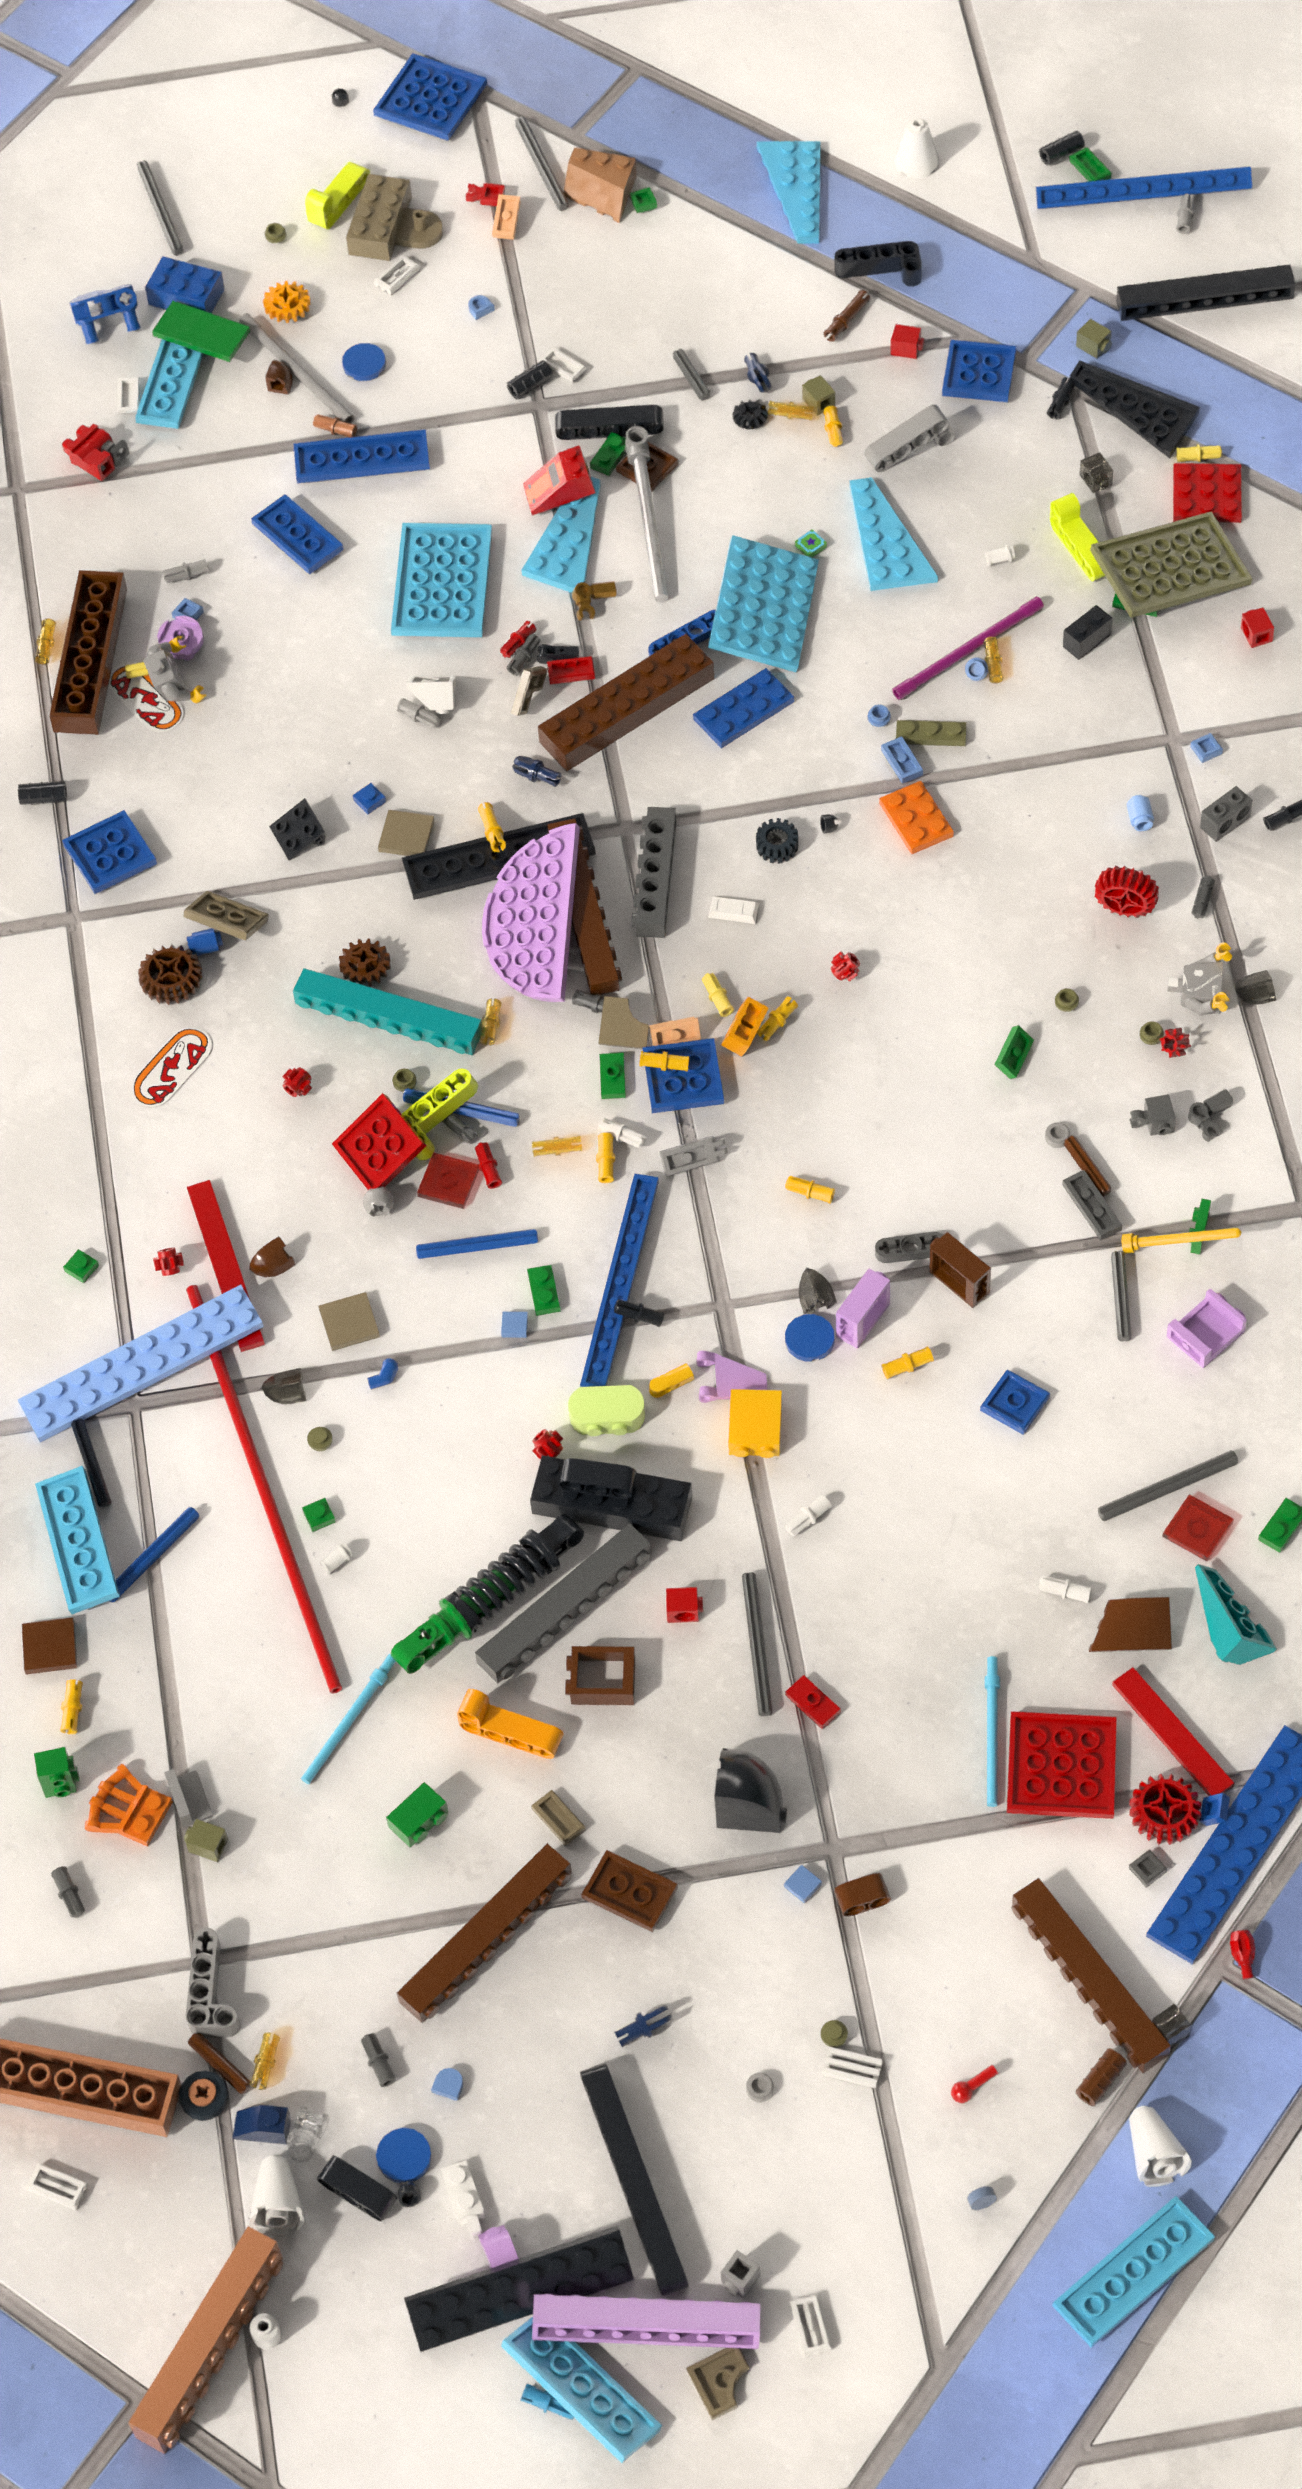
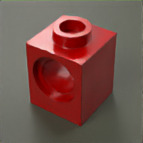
M1264 607L1242 613L1241 630L1251 648L1273 642L1274 626Z
M697 1587L666 1588L667 1623L699 1622L698 1612H703V1597H698Z

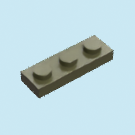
M897 720L896 738L902 736L907 745L965 746L966 722Z

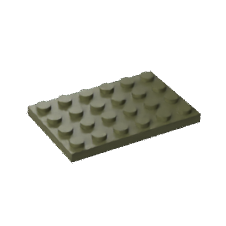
M1212 512L1094 543L1090 548L1092 555L1130 618L1251 585L1253 579Z

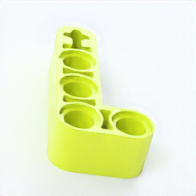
M350 161L342 168L324 192L314 188L311 189L305 199L308 221L327 230L330 229L364 188L370 170Z
M1070 493L1052 501L1050 504V524L1056 535L1091 581L1104 577L1103 571L1090 551L1091 545L1098 543V541L1080 518V503L1076 495Z
M463 1068L457 1069L402 1113L427 1145L416 1156L417 1159L427 1160L434 1154L435 1147L426 1133L476 1094L478 1083L468 1070ZM449 1096L447 1100L442 1101L444 1097ZM430 1111L428 1115L423 1117L425 1112Z

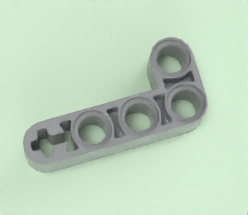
M930 405L869 445L865 450V456L875 471L883 472L932 439L939 446L949 444L954 439L955 433L937 405Z
M208 1927L199 1929L193 1938L186 2021L193 2034L201 2033L204 2037H232L239 2031L240 2021L236 2010L232 2006L215 2004L221 1946L216 1932ZM207 1941H210L207 1945L208 1953H205L203 1946L207 1944ZM207 1965L211 1967L207 1972H199L202 1966ZM201 1991L208 1992L207 1996L204 1998L196 1997V1995ZM198 2017L206 2018L201 2024L193 2023ZM226 2017L233 2018L231 2023L227 2025L220 2024L222 2019Z

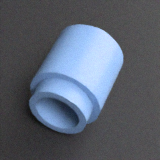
M1142 795L1133 796L1126 804L1131 825L1136 831L1149 830L1153 826L1154 821L1150 800Z

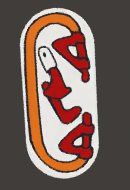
M126 662L116 666L111 671L109 687L147 729L154 732H166L179 725L183 719L184 711L178 701H166L154 688L149 675L127 678L125 666L136 664L137 662Z
M196 1027L182 1028L173 1033L131 1080L129 1084L131 1099L136 1104L148 1108L157 1107L167 1102L210 1054L212 1049L210 1036L204 1030Z

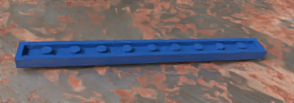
M1251 166L1036 186L1037 209L1178 196L1187 193L1200 194L1252 189Z
M634 1173L580 1387L607 1386L625 1317L614 1313V1305L618 1299L629 1302L659 1184L658 1177Z

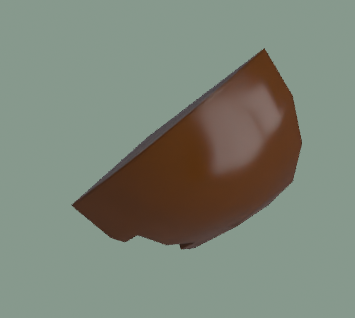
M274 359L265 376L267 390L269 392L289 395L293 384L292 374L284 363Z
M278 1236L263 1246L253 1256L249 1270L258 1276L275 1277L294 1267L295 1262L293 1257H290L284 1250L286 1245Z

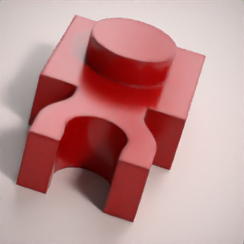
M468 183V192L465 195L466 201L474 202L480 200V205L497 206L499 194H505V185L483 183V187Z

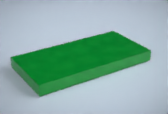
M172 301L152 330L154 337L231 362L250 333V327Z

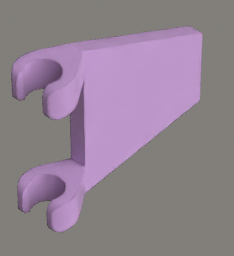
M699 1351L697 1353V1366L707 1367L715 1364L716 1388L710 1386L700 1387V1402L707 1403L714 1400L730 1399L731 1389L767 1390L765 1373L709 1351Z

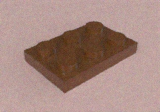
M606 1850L584 1888L581 1897L653 1933L675 1894L678 1884Z

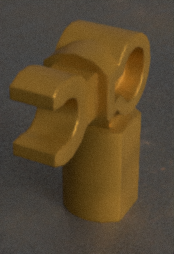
M614 581L592 583L590 586L585 582H581L575 586L572 598L576 602V606L579 607L577 611L579 621L583 619L584 611L589 613L590 619L595 617V609L590 605L591 597L592 599H601L616 596L617 590Z

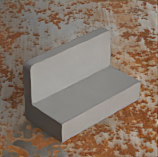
M174 1769L164 1772L183 1828L193 1825L196 1819L204 1821L213 1817L197 1771H192L178 1777Z

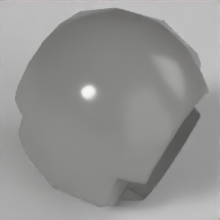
M385 1187L371 1188L364 1195L363 1205L366 1212L373 1217L379 1215L386 1216L393 1209L394 1198L392 1193Z

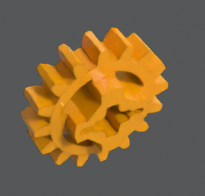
M285 281L284 285L277 282L276 288L270 286V292L264 293L263 305L265 313L270 315L271 320L277 317V322L279 323L282 319H285L286 323H289L290 319L296 322L298 316L305 317L304 312H309V305H311L309 292L304 290V285L297 287L295 281L291 285L288 284V281Z

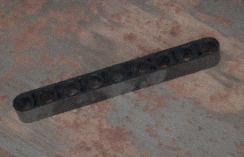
M605 2062L580 2071L585 2091L659 2291L663 2297L688 2288L689 2285L608 2066Z

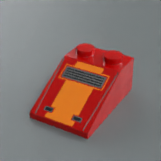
M580 445L557 453L523 483L532 516L595 493Z

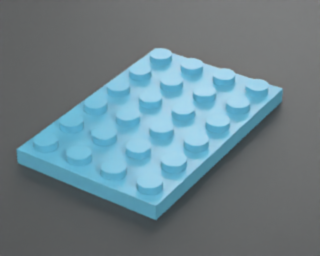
M402 523L391 623L392 636L482 638L492 524Z
M732 535L708 648L796 672L799 666L819 559Z

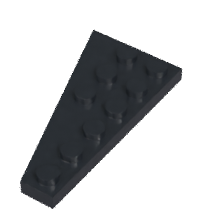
M1080 360L1069 377L1074 380L1077 388L1169 459L1199 414V406Z

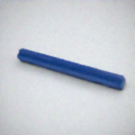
M406 1088L403 1093V1101L414 1104L427 1092ZM467 1101L453 1112L513 1127L518 1125L520 1119L519 1113Z
M536 1229L418 1244L416 1245V1254L419 1259L535 1244L538 1242V1234Z
M188 1507L115 1579L120 1596L199 1518V1513L193 1507ZM117 1597V1598H115V1599H112V1600H109V1601H110L111 1603H113V1602H115L119 1597Z

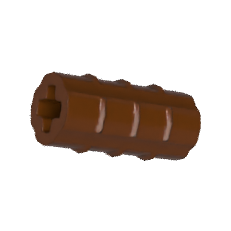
M1108 2048L1076 2089V2095L1086 2104L1092 2107L1095 2106L1104 2097L1105 2092L1112 2086L1114 2080L1120 2076L1121 2071L1127 2065L1125 2058L1115 2050Z

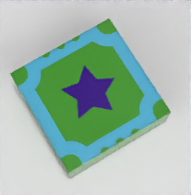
M811 529L795 541V546L806 556L814 557L827 548V542Z

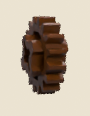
M370 938L366 940V943H362V940L358 939V944L354 945L350 942V949H342L343 955L339 956V968L345 980L350 979V982H359L360 985L368 983L369 987H371L372 981L381 983L380 976H388L387 970L391 969L390 954L387 953L386 946L380 947L379 941L371 944Z

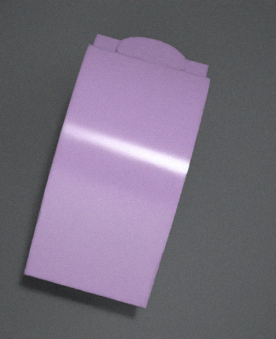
M504 2225L490 2228L478 2235L490 2268L518 2259L512 2240Z

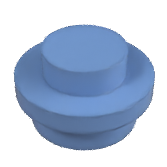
M979 657L970 659L965 666L966 675L974 681L985 678L988 673L986 661Z
M875 705L869 710L868 721L871 725L882 727L890 722L891 714L886 706Z

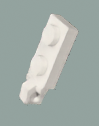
M465 2160L442 2168L440 2171L458 2223H460L461 2227L468 2225L471 2237L475 2239L482 2233L479 2221L485 2219L469 2166Z

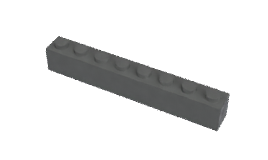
M629 1523L475 1652L477 1664L497 1684L503 1679L510 1678L519 1665L523 1662H529L538 1649L542 1646H548L557 1633L561 1630H567L573 1624L575 1618L580 1614L587 1613L592 1608L594 1602L600 1597H606L611 1592L612 1587L619 1581H625L631 1575L632 1570L638 1565H644L651 1556L650 1542Z

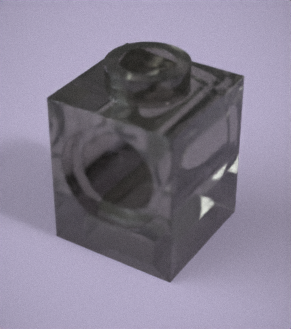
M1100 452L1080 460L1079 475L1092 493L1105 490L1112 485L1113 469Z
M1175 2003L1152 2018V2023L1170 2044V2049L1190 2035L1191 2024Z

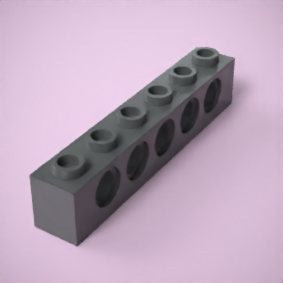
M648 807L647 816L642 817V830H645V835L640 836V849H643V854L638 855V868L641 869V874H636V888H639V893H634V907L637 908V913H632V927H636V937L665 938L677 823L676 808Z

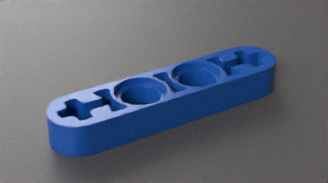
M716 609L653 641L648 647L649 656L684 634H687L696 644L710 638L713 625L712 620H714ZM700 628L703 632L695 635L691 633V630Z

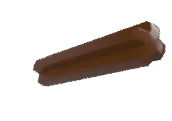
M1075 1136L1066 1138L1064 1146L1080 1169L1085 1170L1103 1197L1111 1192L1110 1184Z
M194 2033L189 2038L188 2045L236 2091L243 2094L251 2088V2081L201 2033Z

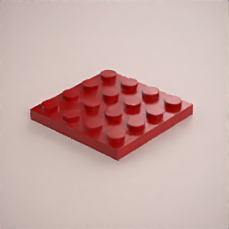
M1011 1711L1007 1813L1114 1819L1117 1717Z

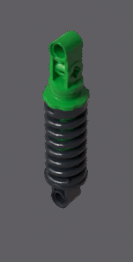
M567 1514L558 1516L540 1533L532 1529L528 1530L519 1540L520 1545H511L509 1553H501L498 1561H491L488 1564V1570L481 1569L477 1573V1578H469L466 1586H459L456 1592L454 1591L445 1598L440 1599L439 1606L441 1610L436 1614L430 1615L429 1620L420 1625L406 1638L396 1643L391 1650V1657L408 1674L417 1672L431 1658L438 1655L445 1647L453 1645L456 1642L455 1639L459 1636H463L468 1640L471 1639L472 1635L477 1631L475 1628L481 1629L483 1627L481 1618L484 1617L488 1621L493 1620V1609L503 1612L505 1609L504 1600L509 1604H513L515 1602L514 1592L521 1596L526 1593L522 1581L530 1587L536 1586L537 1582L532 1574L533 1572L539 1578L545 1579L547 1574L549 1575L551 1572L557 1571L561 1567L558 1558L582 1541L585 1534L584 1530Z

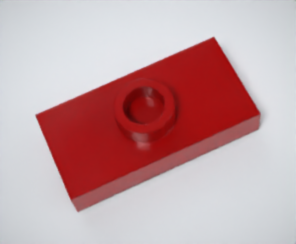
M592 656L547 661L550 685L595 679Z
M805 1675L785 1691V1696L821 1729L841 1713V1708Z

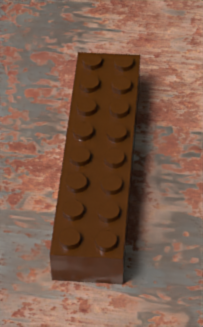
M79 570L49 714L53 732L99 735L127 594L124 572Z
M684 634L538 725L539 743L567 772L714 680V662L687 634Z

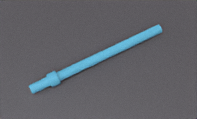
M388 1654L379 1669L375 1668L369 1677V1683L301 1777L303 1782L306 1784L311 1783L376 1689L385 1683L388 1678V1672L396 1662L391 1657V1654Z
M990 1656L987 1658V1675L985 1676V1689H987V1806L996 1807L998 1805V1689H1000V1676H998V1658Z

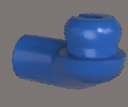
M385 1359L380 1373L367 1378L370 1390L391 1384L394 1381L398 1371V1363L394 1359Z

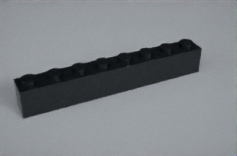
M1278 265L1117 286L1116 303L1120 320L1126 321L1294 299L1296 283L1291 265Z

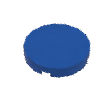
M359 343L346 350L342 357V366L348 377L350 375L357 381H369L377 378L382 370L384 371L386 358L383 350L377 345Z
M804 1314L794 1318L788 1324L785 1331V1344L789 1353L796 1359L805 1362L825 1358L832 1351L835 1343L834 1329L830 1322L815 1314Z
M399 2128L390 2131L382 2138L377 2147L376 2159L380 2171L387 2179L395 2183L414 2182L428 2170L431 2162V2150L429 2142L423 2134L414 2129Z

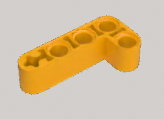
M467 1689L457 1712L459 1725L465 1731L547 1759L554 1758L564 1735L562 1730L553 1725L490 1705L488 1696L476 1689Z

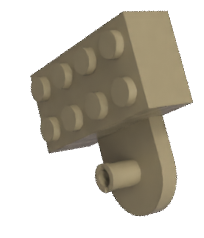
M368 174L346 235L348 255L390 261L395 245L417 249L429 248L437 244L442 238V221L436 214L430 211L409 208L412 200L410 180Z

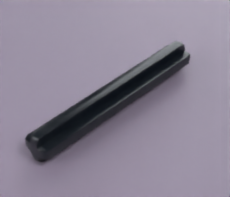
M83 1419L74 1420L71 1426L98 1506L101 1508L109 1506L112 1501Z

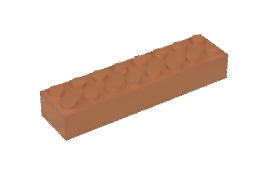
M0 2039V2103L168 2137L182 2085L177 2074Z
M249 2226L246 2228L128 2423L138 2440L163 2454L167 2452L168 2448L172 2449L176 2445L180 2437L179 2430L184 2423L187 2424L191 2420L195 2412L193 2407L199 2398L202 2399L206 2395L210 2387L208 2382L213 2374H218L223 2367L225 2361L223 2357L228 2349L232 2350L235 2347L240 2336L238 2334L243 2324L247 2325L253 2317L255 2304L258 2300H263L268 2292V2283L272 2276L276 2277L282 2269L283 2257L277 2241Z

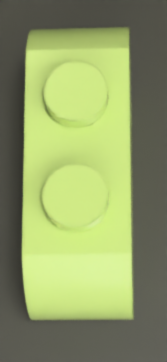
M632 1385L580 1387L571 1394L568 1401L570 1423L574 1430L582 1435L599 1436L601 1434L624 1435L626 1433H633L642 1426L645 1419L643 1396Z

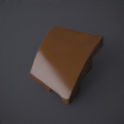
M1169 1597L1108 1600L1104 1610V1617L1098 1624V1632L1094 1642L1089 1647V1652L1172 1650Z

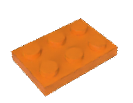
M922 781L879 798V804L911 854L953 837L954 831Z

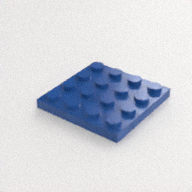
M412 53L373 109V113L376 117L449 141L486 87L487 78Z

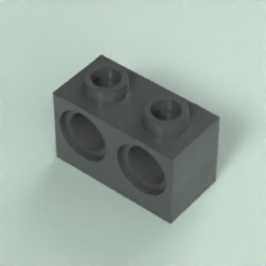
M1235 786L1202 811L1200 828L1217 842L1251 817L1253 800Z

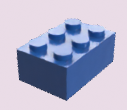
M164 256L160 259L145 286L148 305L167 310L171 302L176 301L211 314L225 290L221 271Z

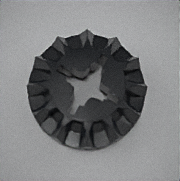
M749 399L748 402L741 401L739 405H736L732 416L737 426L743 429H756L765 424L768 412L766 405H761L759 400L752 402ZM746 411L754 412V417L746 414Z

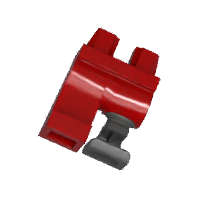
M94 423L90 427L82 424L76 431V440L67 438L62 442L63 451L69 455L71 463L100 481H103L130 454L126 441L121 440L115 445L109 433L104 429H99ZM101 466L106 467V469L103 472L101 470Z

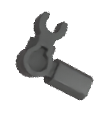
M1224 1089L1204 1100L1203 1103L1196 1102L1191 1105L1188 1119L1198 1129H1202V1137L1205 1141L1209 1142L1211 1139V1135L1208 1133L1210 1130L1215 1131L1218 1136L1221 1135L1220 1125L1212 1122L1211 1116L1232 1105L1233 1098L1227 1089Z

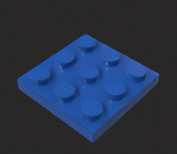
M950 340L942 396L1008 402L1016 346Z
M125 810L62 840L63 846L94 894L157 864L155 856Z
M714 1038L642 1047L643 1052L663 1054L664 1051L668 1052L669 1055L689 1056L688 1072L673 1069L661 1071V1068L645 1066L652 1113L724 1104Z

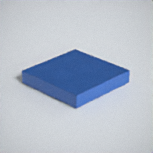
M1007 1369L980 1406V1411L1024 1435L1050 1398V1393Z

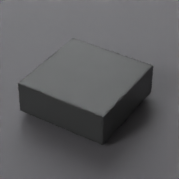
M1150 1849L1129 1864L1130 1871L1146 1888L1167 1872V1868Z

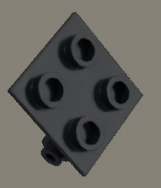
M305 798L269 826L289 861L311 843L317 844V846L325 843V831Z

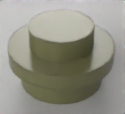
M271 223L265 230V238L270 243L282 242L286 238V230L279 223Z
M1062 989L1055 996V1005L1061 1011H1073L1079 1004V997L1072 989Z
M1150 1021L1141 1027L1139 1036L1144 1043L1156 1045L1161 1042L1160 1038L1164 1037V1030L1157 1022Z
M403 1068L394 1074L392 1082L396 1090L404 1092L406 1088L413 1089L416 1086L417 1079L411 1070Z
M325 1427L313 1428L307 1436L308 1445L313 1450L319 1452L327 1450L333 1440L330 1430Z
M838 2020L828 2021L821 2028V2039L829 2047L842 2046L848 2038L847 2027Z

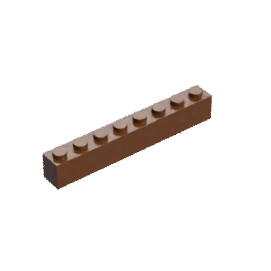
M570 819L547 824L548 834L550 830L574 824L576 820ZM580 827L571 923L582 965H585L584 972L590 994L603 995L619 991V982L622 981L620 967L615 968L614 961H617L614 947L609 946L608 941L611 940L609 927H604L603 921L606 920L603 906L599 907L598 905L600 893L598 886L593 887L592 881L595 880L593 867H588L587 861L590 860L587 846H582L581 841L584 840L582 827Z
M547 1843L397 1992L399 2003L421 2023L427 2018H433L439 2011L440 2005L446 1999H452L458 1992L459 1986L465 1980H471L477 1973L478 1967L484 1961H490L496 1954V1949L503 1942H509L515 1935V1930L521 1924L528 1923L533 1917L534 1911L540 1905H546L552 1898L553 1892L559 1886L563 1887L569 1882L572 1874L570 1862Z
M1037 1878L1013 1894L1011 1909L1014 1915L1019 1920L1023 1919L1029 1926L1027 1929L1031 1937L1043 1944L1045 1947L1044 1952L1049 1960L1052 1962L1056 1961L1061 1968L1060 1972L1063 1978L1068 1983L1072 1982L1078 1989L1076 1992L1080 2000L1092 2007L1094 2010L1093 2015L1100 2025H1106L1115 2045L1118 2047L1122 2046L1127 2052L1126 2057L1129 2063L1134 2068L1138 2067L1142 2073H1145L1170 2055V2044L1040 1878Z

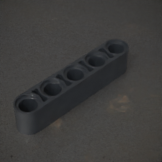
M658 405L561 410L555 414V434L561 440L608 438L611 432L626 437L627 430L634 426L644 428L648 435H656L664 430L663 409Z

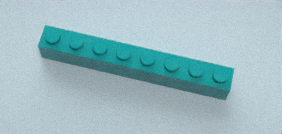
M303 968L293 989L295 1004L302 1008L318 1010L325 1015L332 1014L350 1022L356 1021L370 1028H380L391 1034L404 1035L414 1041L428 1042L435 1047L452 1049L459 1054L473 1056L483 1034L481 1019Z

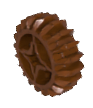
M171 944L170 948H165L162 945L159 951L153 948V955L146 954V961H141V968L138 969V980L143 992L149 996L151 1001L156 999L161 1004L166 1000L168 1005H170L171 1001L179 1004L181 998L188 1001V994L195 995V988H200V981L203 978L202 966L196 954H192L190 949L184 951L182 945L175 949L173 944ZM188 969L187 975L185 977L182 976L184 974L183 971ZM157 972L159 973L157 975L158 978L154 981L152 978L154 974Z

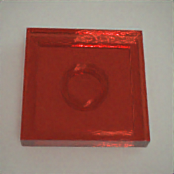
M433 1152L418 1188L417 1197L464 1209L479 1173V1164Z
M1189 1494L1164 1530L1162 1537L1199 1558L1208 1561L1233 1524L1234 1519Z

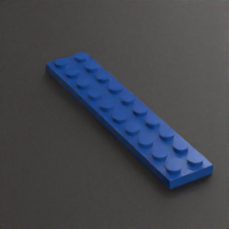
M1286 1725L1283 1726L1228 1809L1227 1822L1218 1824L1147 1931V1938L1190 1964H1194L1302 1799L1301 1734Z

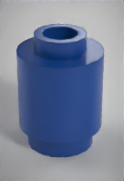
M213 928L193 932L191 936H187L188 947L192 954H197V956L220 951L219 946L223 945L220 931L215 932Z

